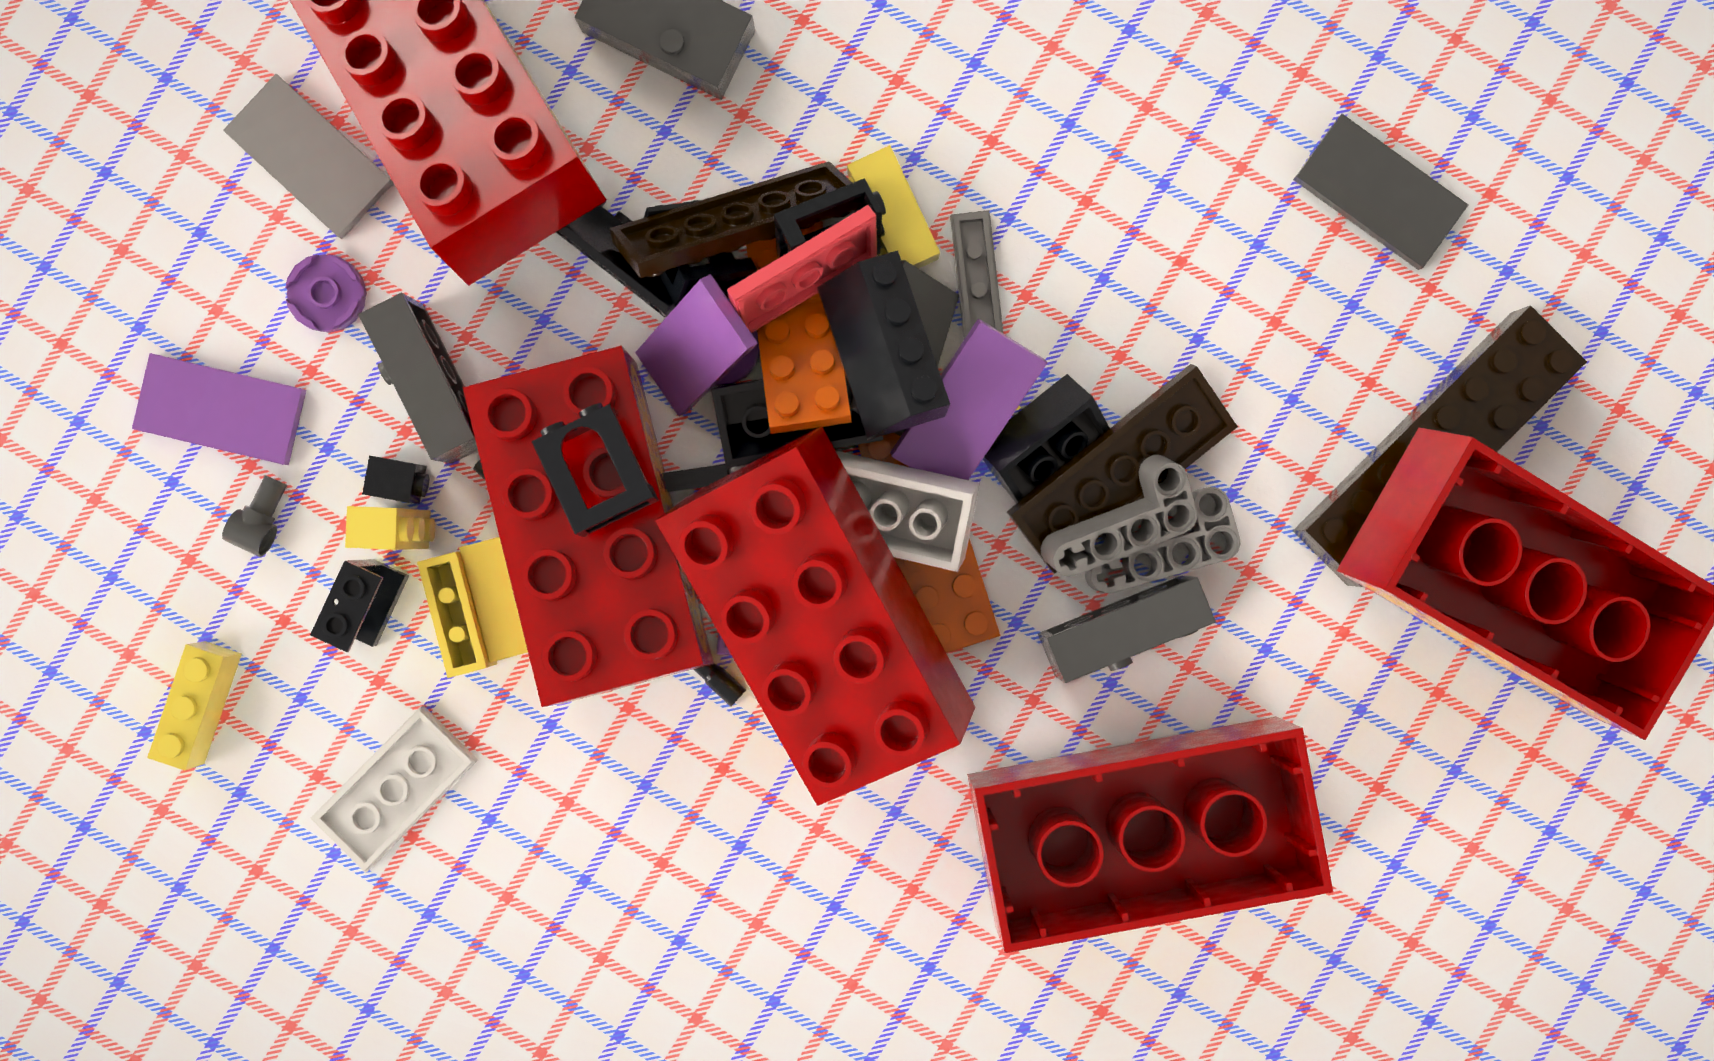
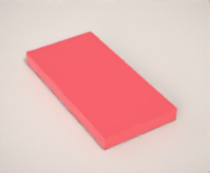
M867 205L728 288L729 301L749 331L753 333L818 293L817 288L857 262L876 257V214Z

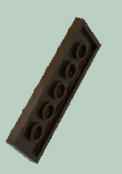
M828 161L610 228L613 244L640 278L646 276L655 277L663 274L668 269L684 264H697L706 257L722 252H734L739 250L741 246L756 241L772 240L776 238L775 213L853 182ZM848 202L796 223L800 229H806L819 221L832 217H844L850 214L851 211L856 210L858 203Z
M1190 364L1006 513L1049 570L1055 574L1057 571L1046 563L1041 556V545L1048 535L1143 499L1144 494L1139 479V469L1146 458L1152 455H1161L1186 469L1238 426L1199 368ZM1168 469L1160 473L1158 484L1166 479ZM1102 533L1101 535H1099L1096 540H1098V539H1099L1101 536H1103L1105 533Z

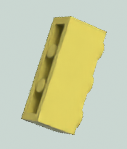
M891 146L884 147L848 164V179L854 183L865 178L871 191H878L885 205L886 214L882 215L885 235L881 237V253L878 256L898 250L901 260H906L918 269L937 261L940 256L939 248Z
M347 506L345 548L429 549V542H433L435 538V520L430 518L431 510Z
M500 537L459 547L489 662L528 653Z
M460 551L418 561L417 565L447 678L497 665V661L489 662Z
M206 641L185 645L147 756L148 759L184 771L205 764L242 653Z

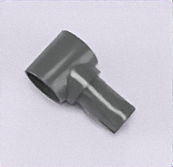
M264 475L250 506L245 505L243 510L237 509L228 518L223 528L222 539L258 557L264 556L276 538L277 526L273 524L275 518L272 516L288 485Z

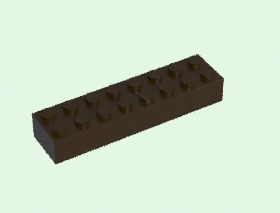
M1531 305L1511 312L1293 532L1347 586L1363 587L1336 570L1418 428L1473 437L1498 452L1587 361Z

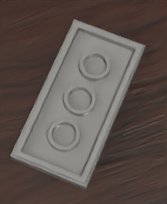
M275 74L223 129L232 140L341 239L393 184V181L278 74Z

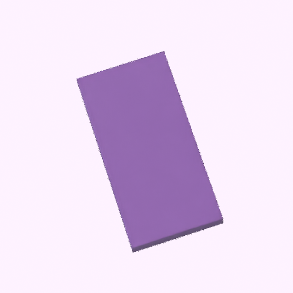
M710 274L700 279L635 353L678 416H681L692 409L758 343Z
M978 319L941 374L950 401L946 416L906 428L890 452L891 456L911 468L969 480L1047 365V361Z
M149 353L132 429L282 465H289L307 390Z

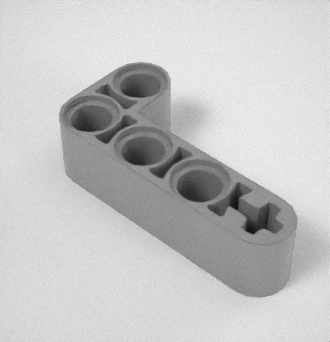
M1152 455L1146 458L1139 469V479L1144 494L1143 499L1048 535L1041 545L1042 558L1058 573L1070 577L1185 534L1192 529L1197 520V510L1185 469L1178 463L1161 455ZM1168 469L1166 479L1158 484L1160 473ZM1177 505L1176 514L1171 519H1168L1169 511ZM1142 519L1141 527L1138 531L1131 533L1133 524L1137 520ZM1102 533H1106L1105 541L1100 546L1095 547L1097 537Z
M1216 487L1199 488L1193 491L1197 520L1192 527V531L1104 564L1105 569L1115 570L1123 567L1125 574L1110 576L1108 578V585L1104 581L1097 580V575L1102 573V565L1086 571L1085 580L1088 586L1095 591L1114 593L1233 558L1238 553L1241 543L1230 501L1226 493ZM1205 494L1210 495L1214 499L1216 506L1214 512L1209 516L1203 514L1199 507L1200 499ZM1216 532L1222 533L1226 539V547L1219 554L1215 553L1210 546L1211 537ZM1180 542L1185 544L1189 550L1188 559L1181 565L1177 564L1172 557L1173 548ZM1142 553L1150 557L1152 564L1150 571L1145 575H1139L1134 568L1136 557Z

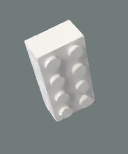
M836 451L893 557L958 572L966 556L980 483Z

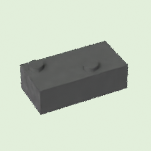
M582 0L574 17L582 33L720 100L723 99L755 33L753 16L722 0Z
M401 292L359 313L358 316L382 361L378 364L379 372L388 385H394L430 459L452 464L478 451L462 388L465 386L424 304Z
M1181 575L1037 634L1054 676L1062 682L1068 683L1107 666L1110 671L1124 668L1133 663L1132 656L1174 639L1191 635L1201 628L1216 623L1198 577Z

